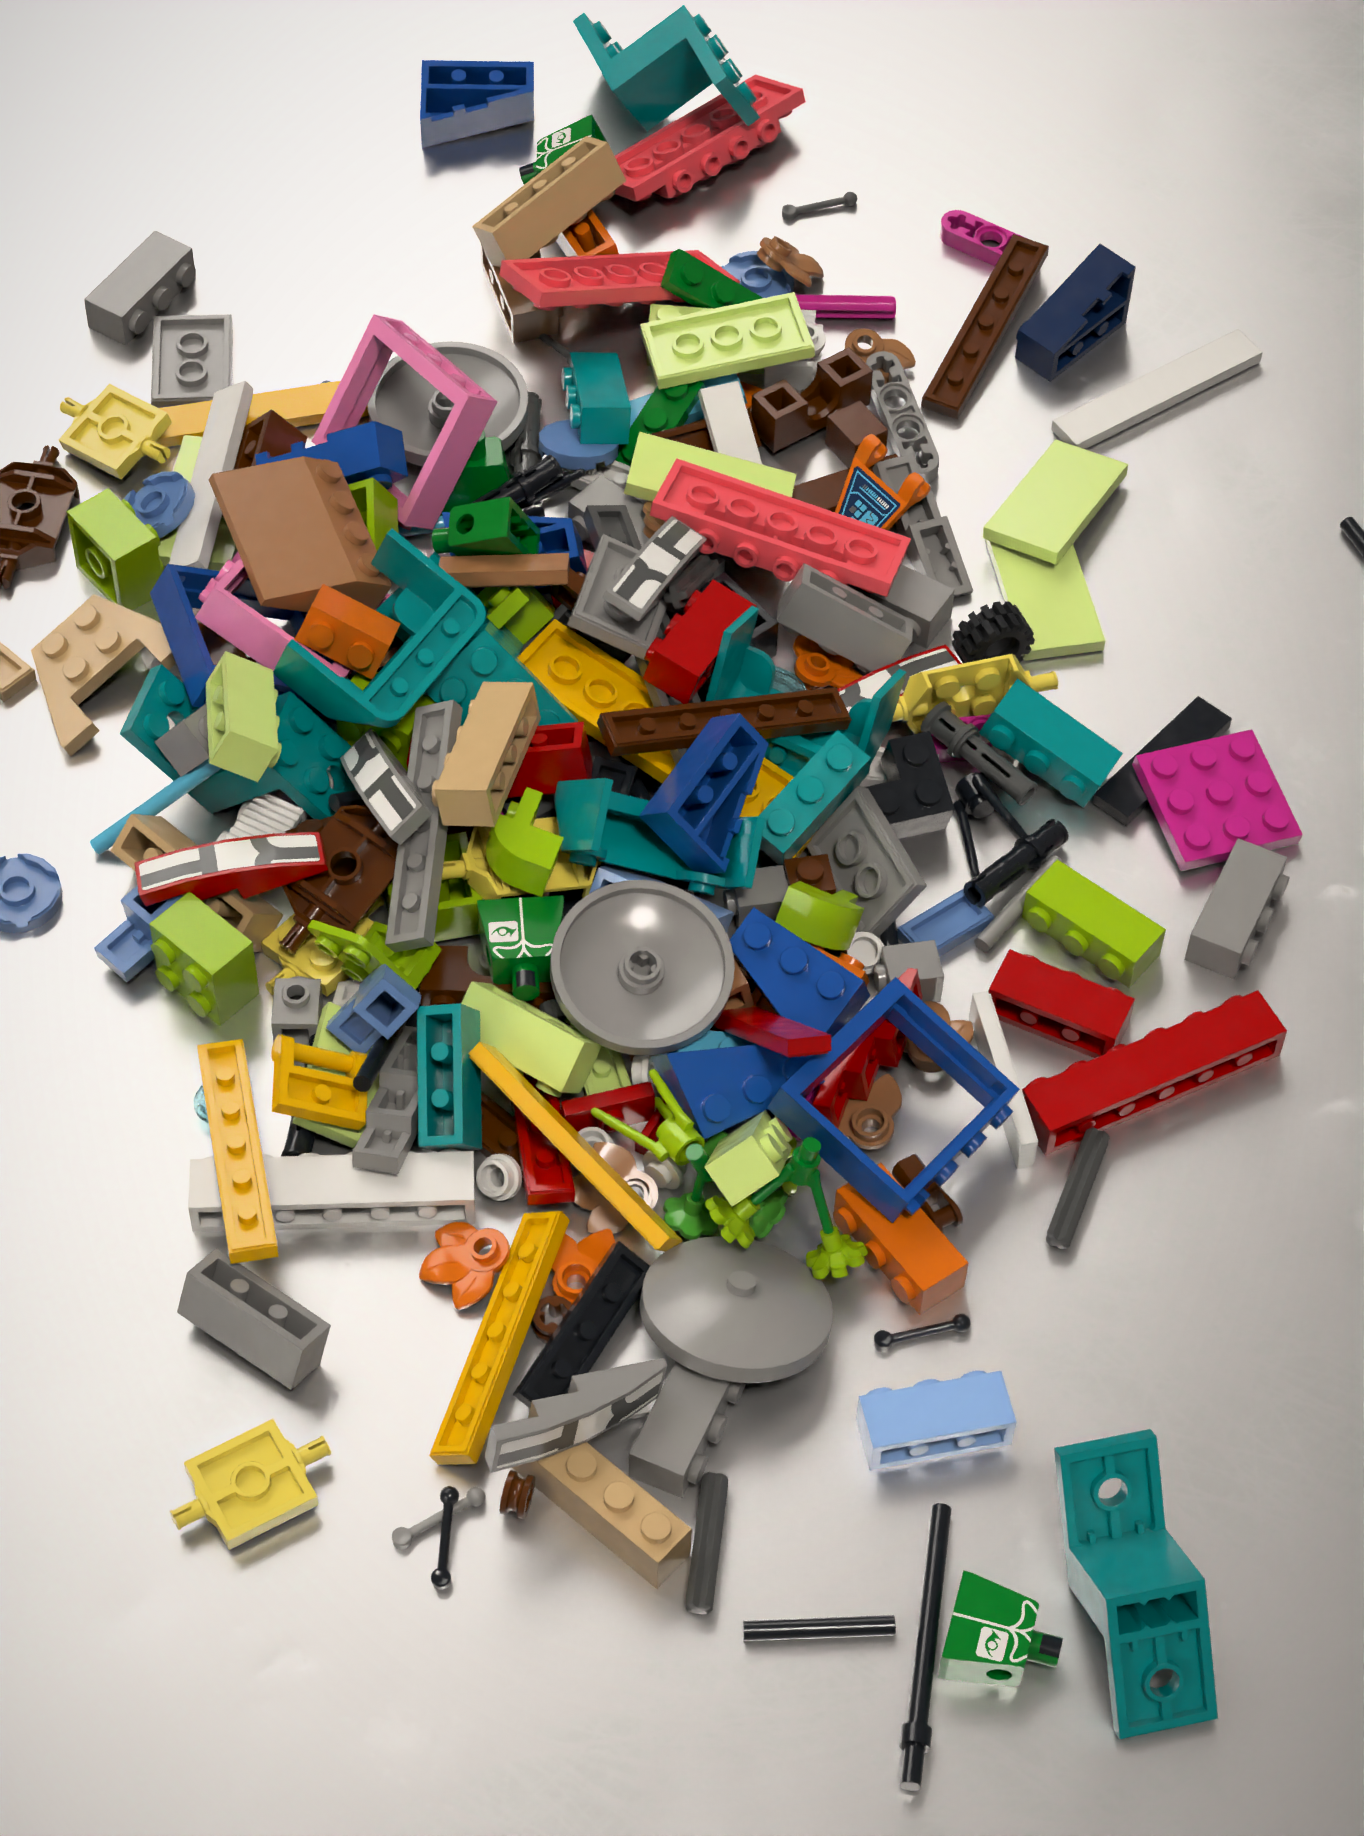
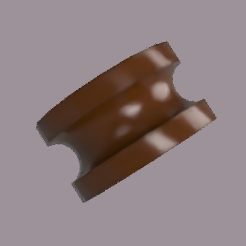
M557 1295L546 1296L539 1300L533 1316L532 1326L534 1334L540 1341L547 1343L558 1327L554 1322L546 1325L545 1316L549 1314L551 1317L557 1318L562 1315L563 1319L572 1306L570 1301Z
M509 1471L501 1496L500 1514L507 1515L508 1512L514 1511L517 1513L518 1518H526L533 1498L535 1476L528 1475L522 1479L518 1476L517 1471Z

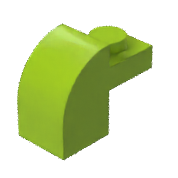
M534 586L485 587L476 596L488 609L487 618L498 629L504 625L523 645L554 617L555 607Z
M526 787L520 803L511 801L506 815L500 814L495 827H491L486 844V858L493 872L505 883L542 897L555 867L564 837L533 826L543 793Z
M798 881L788 886L775 922L811 944L834 950H849L865 908L855 905L858 895L844 889L830 894Z

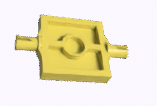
M110 383L95 399L85 405L78 403L70 397L64 398L65 402L61 401L60 411L74 419L71 426L58 441L63 450L121 480L143 456L147 455L161 464L166 462L165 458L169 459L170 449L156 442L172 424L167 412Z
M382 896L377 899L355 927L356 934L365 937L374 923L368 917L380 906L384 905ZM294 913L261 942L263 954L274 960L282 968V971L265 984L266 989L273 996L275 978L302 976L309 979H321L322 994L328 997L337 989L338 982L346 981L349 976L341 970L343 962L339 958L327 955L314 944L317 939L314 935H309L295 955L286 951L279 944L295 925L293 920Z
M271 1419L185 1461V1471L195 1488L196 1499L174 1510H170L171 1518L176 1528L181 1530V1528L206 1517L218 1529L227 1548L230 1550L319 1505L318 1496L307 1479L306 1466L326 1456H330V1447L325 1438L320 1436V1438L296 1449L292 1443L283 1437L274 1419Z

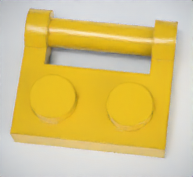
M278 1034L274 1040L271 1052V1059L274 1061L272 1112L360 1130L366 1124L368 1091L360 1092L356 1090L353 1086V1080L365 1061L367 1054L357 1051L344 1054L295 1043L293 1037ZM294 1061L345 1072L346 1076L296 1066Z

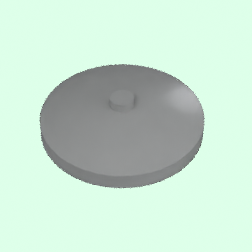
M460 341L429 343L498 401L484 428L485 437L496 436L500 438L504 451L508 449L522 433L528 418V390L519 370L512 362L498 352L481 345ZM397 355L388 361L367 404L369 422L377 421L402 431L406 461L424 466L454 403Z
M628 880L609 884L591 892L578 901L558 927L550 957L552 989L567 1019L576 1029L595 1043L605 1048L631 1055H658L676 1051L695 1042L707 1033L717 1022L727 1005L735 970L734 955L729 937L716 915L690 893L666 883L649 880Z
M722 1236L698 1238L678 1244L661 1254L649 1267L643 1281L640 1297V1314L644 1327L651 1339L665 1354L697 1373L730 1382H770L784 1379L803 1371L815 1362L824 1351L833 1322V1306L830 1295L820 1279L813 1278L812 1270L805 1263L786 1251L756 1240L747 1249L742 1247L737 1239L730 1244Z

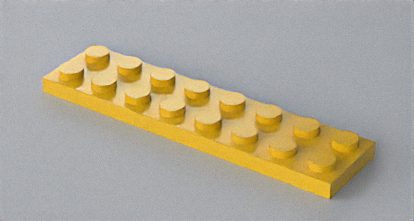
M556 619L517 657L578 719V722L584 721L586 733L605 746V741L597 725L600 713L653 707L641 675ZM670 750L622 755L623 758L662 784L675 767ZM764 757L752 795L746 796L740 817L759 816L794 777ZM812 837L792 858H798L803 853Z

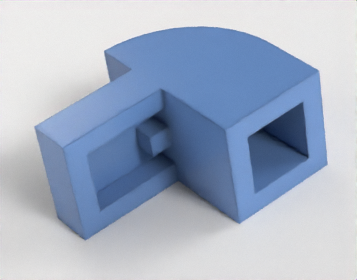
M138 886L133 888L120 900L127 919L94 947L97 957L126 982L130 981L155 958L151 949V944L153 943L149 923L183 896L178 895L145 906L139 897Z
M383 964L360 983L358 991L328 1021L326 1028L351 1050L366 1053L382 1035L388 1040L419 1008L421 994L386 964Z

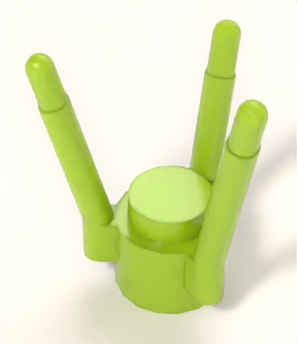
M655 1069L649 1071V1076L665 1101L664 1103L660 1097H655V1107L665 1119L657 1129L656 1136L659 1138L657 1142L599 1108L594 1107L591 1109L592 1116L651 1151L660 1162L670 1157L677 1165H686L690 1163L685 1155L686 1149L695 1143L700 1144L703 1148L705 1145L704 1138L693 1128L694 1122L683 1112L670 1089Z

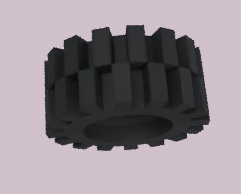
M1000 601L993 602L990 609L986 604L980 607L981 612L977 615L973 611L968 615L970 620L968 622L962 620L958 625L960 630L953 633L955 640L952 641V646L962 663L1008 654L1015 655L1019 663L1024 660L1021 655L1029 654L1031 651L1029 645L1034 644L1035 641L1034 633L1018 607L1007 601L1003 605Z

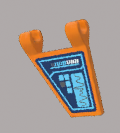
M869 434L863 439L854 455L835 513L889 530L912 505L928 495L931 487L922 476L913 472L907 476L896 494L868 469L882 460L888 451L879 438Z

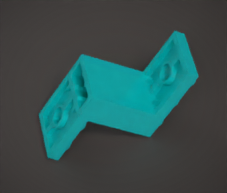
M682 5L625 49L622 48L618 41L612 44L609 42L612 37L600 20L593 23L585 12L572 20L612 92L647 132L712 84H714L747 126L760 118L753 106V103L757 101L756 96L745 81L741 84L739 83L743 75L731 58L727 60L724 58L729 53L728 49L717 34L712 37L708 35L712 30L702 15L698 13L693 16L685 5Z
M434 552L429 558L439 566L440 556ZM398 587L375 611L395 620L392 612L393 605L403 589ZM467 588L475 596L478 595L472 588ZM486 607L485 621L479 631L426 691L436 703L449 700L456 701L463 708L461 726H463L468 715L470 701L476 698L482 682H533L541 716L538 726L578 722V719L517 658L524 645L504 625L498 629L487 618L488 609ZM400 626L395 634L403 643L411 636Z
M160 664L150 669L119 734L174 781L180 775L155 744V741L169 731L170 726L167 716L177 725L200 707H192L184 683ZM289 691L279 695L275 703L276 715L280 718L277 730L278 742L282 745L281 754L273 768L267 767L258 782L225 769H220L189 791L188 794L213 814L280 789L313 819L321 820L333 816L337 812L333 811L329 806V796L331 794L356 789L340 760L352 746ZM326 771H328L333 778L334 789H332L329 786V776Z
M1151 1429L1054 1448L1068 1586L1104 1636L1115 1733L1119 1739L1218 1719L1205 1578L1166 1530L1157 1436ZM1112 1478L1121 1480V1488L1116 1495L1111 1498L1099 1497V1489L1105 1481ZM1161 1669L1173 1670L1172 1678L1166 1685L1159 1688L1150 1687V1680L1157 1671Z

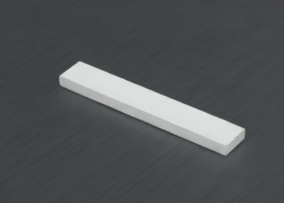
M1236 329L1052 420L1051 430L1062 442L1087 449L1261 362L1263 352L1245 334Z
M246 380L214 392L190 482L195 492L194 505L186 519L178 527L169 564L208 569L222 516V511L208 479L213 473L234 469L254 388Z

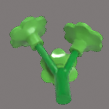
M724 1130L710 1136L708 1141L705 1142L704 1148L700 1144L695 1143L686 1149L685 1155L697 1172L693 1191L683 1194L680 1198H668L664 1203L663 1210L666 1214L663 1220L673 1231H679L686 1239H698L702 1234L713 1235L717 1231L718 1224L711 1218L702 1193L706 1182H714L704 1167L718 1142L728 1135ZM779 1189L770 1194L759 1204L760 1209L749 1218V1225L754 1230L757 1238L762 1239L767 1236L773 1225L783 1218L786 1212L784 1204L788 1199V1193L784 1190Z

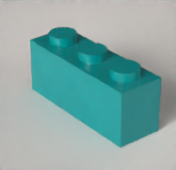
M570 352L569 367L562 368V391H566V409L570 410L571 429H577L580 444H629L631 405L618 354Z
M1018 678L979 731L980 735L990 741L994 747L1018 760L1028 771L1041 777L1059 790L1066 798L1073 800L1083 808L1099 789L1123 754Z
M837 730L758 816L766 818L760 850L778 865H783L785 859H791L866 778L870 771L871 757Z
M461 1003L419 1006L417 1009L419 1147L436 1152L444 1149H457L460 1151L482 1150L481 1069L469 1058L470 1055L468 1054L480 1042V1011Z

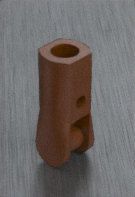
M913 1154L897 1162L891 1173L899 1184L905 1188L926 1166L918 1155ZM933 1182L926 1189L931 1196L921 1206V1209L943 1233V1228L950 1224L954 1226L961 1225L963 1217L957 1204L937 1183ZM937 1203L940 1209L933 1211L930 1206Z

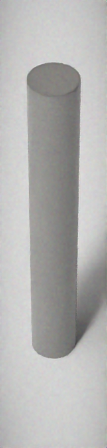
M1051 855L974 940L978 949L988 952L1023 912L1026 891L1057 859L1063 863L1058 856Z

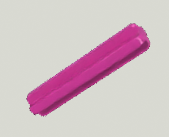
M795 294L800 309L816 310V318L893 319L896 315V299L894 296Z

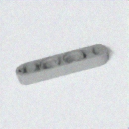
M881 351L871 354L866 360V364L873 370L871 397L882 424L888 429V439L892 449L898 457L912 453L915 456V452L919 451L918 456L921 463L927 465L926 468H921L917 463L919 471L924 480L930 483L938 474L939 455L903 367L897 356L890 352ZM883 368L885 373H889L887 384L884 385L885 379L882 372L876 369ZM897 396L904 399L906 404L900 408H892L886 405L884 401L889 397ZM903 427H911L917 430L919 434L913 439H905L900 437L897 431Z

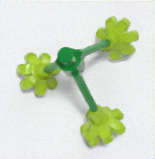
M792 1136L793 1139L788 1142L792 1149L780 1175L761 1187L753 1196L749 1195L733 1207H731L724 1196L719 1198L717 1195H714L706 1200L705 1205L710 1211L709 1213L713 1221L719 1225H724L721 1229V1236L730 1244L737 1239L739 1244L747 1249L753 1243L755 1237L754 1230L749 1225V1218L760 1209L759 1204L780 1186L782 1190L788 1193V1197L796 1194L797 1185H807L812 1190L823 1228L820 1231L822 1243L817 1245V1250L809 1251L806 1254V1266L812 1267L813 1278L823 1279L829 1274L830 1270L834 1278L846 1277L848 1275L846 1266H861L865 1262L863 1256L868 1254L863 1242H853L848 1234L840 1235L838 1228L832 1224L818 1170L821 1161L819 1154L821 1143L813 1137L805 1138L801 1146L796 1147V1138Z

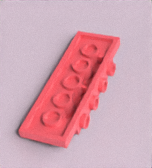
M757 74L749 77L744 81L757 98L753 106L760 116L758 120L747 126L723 95H718L615 155L626 179V182L615 190V194L631 201L639 202L650 198L652 193L664 198H674L690 191L694 183L715 176L723 166L746 158L753 148H759L773 142L777 135L781 133L779 119L792 114V110L806 102L803 89Z
M699 250L685 251L735 282L740 283L737 278ZM673 251L502 260L499 275L510 283L515 291L522 293L533 302L536 308L541 310L553 311L557 307L565 306L586 309L590 305L598 304L619 307L623 303L630 302L651 305L655 304L656 301L663 300L680 303L686 302L661 287L669 257Z
M678 458L675 460L654 498L650 511V516L665 522L673 516L706 537L707 540L700 550L703 554L719 553L733 558L741 567L750 568L756 566L771 571L781 581L793 580L803 563L846 586L850 584L868 593H876L885 597L890 592L911 541V538Z

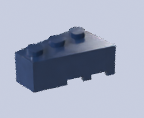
M1099 243L1029 320L1020 326L1016 334L1015 358L1049 382L1058 377L1126 324L1136 266Z

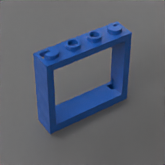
M167 564L150 595L192 707H202L206 704V682L216 665H213L192 608L200 609L203 602L198 597L206 588L211 578H216L219 571ZM249 577L233 594L265 618L290 621L295 635H297L308 613L260 606ZM311 649L329 663L333 664L335 662L333 659ZM273 674L274 689L278 691V696L291 691L324 722L336 723V720L323 715ZM352 674L348 677V680L353 678Z
M895 977L831 1038L832 1051H828L827 1054L813 1055L779 1088L767 1108L802 1141L807 1137L817 1139L821 1143L820 1157L893 1223L905 1210L912 1216L931 1196L926 1189L933 1182L941 1187L959 1167L954 1160L961 1153L969 1158L987 1139L982 1132L989 1125L997 1130L1013 1113L1008 1104L1020 1089ZM886 1019L985 1107L904 1189L805 1099L818 1084Z

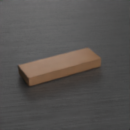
M569 553L440 557L439 567L465 588L566 585L569 581L570 558Z

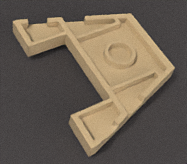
M95 594L30 650L59 743L70 756H73L100 732L95 724L79 708V704L141 649L146 647L168 670L176 664L161 622Z

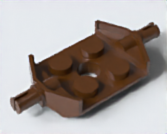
M49 445L43 447L39 461L34 460L33 463L13 461L0 469L1 589L2 585L4 589L10 588L14 573L18 569L23 570L56 562L55 546L67 516L66 511L69 510L73 497L75 496L77 499L80 497L78 482L65 468L55 467L60 451L53 445L51 449ZM24 503L34 504V506L30 509H16L22 506Z
M359 805L341 806L320 832L328 870L282 886L295 913L293 917L295 925L279 944L292 955L296 954V951L309 935H313L307 929L311 920L356 933L355 927L394 879L398 843L389 837L369 808ZM350 857L357 861V867L350 875L338 876L333 873V867L339 859Z

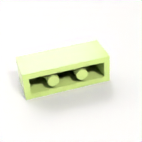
M227 651L224 652L206 682L209 764L258 782L267 767L273 768L281 754L282 745L278 742L277 733L280 718L276 715L275 704L278 691L274 689L272 669Z
M471 981L461 1004L480 1011V1042L495 1047L522 1075L526 1073L536 1078L537 1083L535 1086L540 1090L556 1097H561L562 1093H580L602 1046L586 1037L577 1029L525 1001L516 999L510 993L491 983Z
M764 1110L718 1142L704 1168L731 1207L780 1175L792 1149L788 1143L793 1139L792 1135L779 1118L774 1117L772 1119L768 1112Z

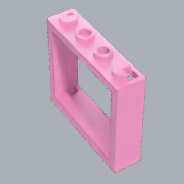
M373 314L311 442L315 445L327 442V434L357 426L392 353L395 352L454 403L409 496L407 497L394 484L388 489L398 499V525L407 530H410L412 527L433 530L498 401L405 322Z
M237 551L232 561L228 560L216 578H211L206 588L200 593L198 599L203 602V605L195 618L255 661L274 671L287 644L295 638L233 595L248 578V574ZM386 594V596L383 598V600L380 602L377 608L390 596V594ZM297 642L339 677L348 679L354 671L336 661L333 664L329 663L305 645Z

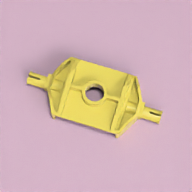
M1013 654L920 672L910 676L903 696H899L892 722L906 721L914 734L922 733V722L927 714L940 702L945 701L951 706V712L957 717L992 714L1017 678L1036 692L1058 689V678L1054 671L1031 676L1029 670L1024 671Z
M557 817L535 819L533 826L559 835ZM474 826L466 853L461 854L460 860L445 861L443 864L442 880L455 878L467 880L468 884L484 900L531 894L505 883L489 866L486 858V844L491 827ZM560 849L544 893L583 889L582 897L584 898L590 892L597 866L604 862L596 861L595 867L570 863V854L564 853Z

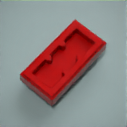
M644 1082L561 1102L562 1117L577 1132L586 1127H598L606 1133H613L616 1130L592 1116V1108H599L628 1126L647 1122L655 1112V1093L651 1082Z

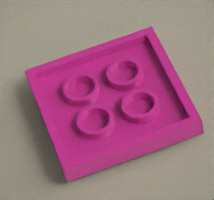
M1252 729L1135 756L1132 766L1180 871L1227 861L1238 838L1267 850H1274L1296 845L1303 836Z

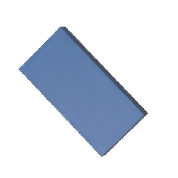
M962 889L898 927L897 935L903 944L935 940L940 957L982 932L994 919V915L985 905L977 907V903L975 905L971 904Z

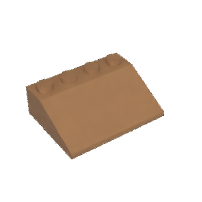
M302 456L213 473L208 479L260 606L308 612L322 584H325L375 610L391 589L392 584L389 578L371 564L377 550L338 462Z

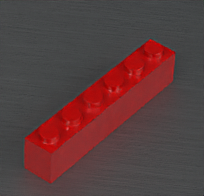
M1259 990L1243 997L1241 995L1232 996L1221 1006L1207 1012H1194L1181 1023L1169 1028H1156L1146 1034L1144 1038L1128 1045L1118 1044L1110 1048L1104 1055L1088 1062L1085 1060L1077 1061L1064 1072L1049 1078H1037L1023 1088L1022 1092L1038 1139V1146L1046 1156L1081 1141L1086 1130L1094 1127L1099 1131H1105L1280 1056L1287 1030Z

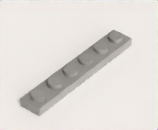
M454 700L417 707L415 710L407 777L423 796L421 798L433 814L403 844H398L385 945L394 952L428 947L434 944L448 826H443L439 808L433 805L432 785L435 780H439L444 768L445 756L447 753H451L456 742L457 730L461 726L463 708Z

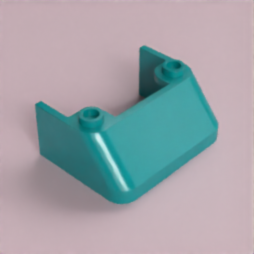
M393 528L386 534L371 564L403 589L394 602L392 612L395 621L401 623L400 627L411 635L363 691L350 680L339 677L293 639L287 644L273 671L277 678L323 715L333 720L382 728L397 725L476 635L485 621L486 611L481 600Z
M751 606L724 630L706 701L784 693L772 688L776 675L773 660L765 652L750 646L759 608ZM898 669L873 695L872 699L866 698L855 703L849 711L852 720L848 729L839 730L871 757V763L886 737L893 720L907 673L901 669ZM836 731L765 739L769 744L764 757L795 777Z
M608 778L557 782L554 803L559 836L564 837L561 851L570 854V863L595 867L596 861L687 882L689 883L688 891L714 896L715 888L752 889L766 818L758 816L739 817L743 821L739 833L733 834L726 858L730 859L726 872L706 874L692 871L639 817L648 804V800L611 791L613 780Z

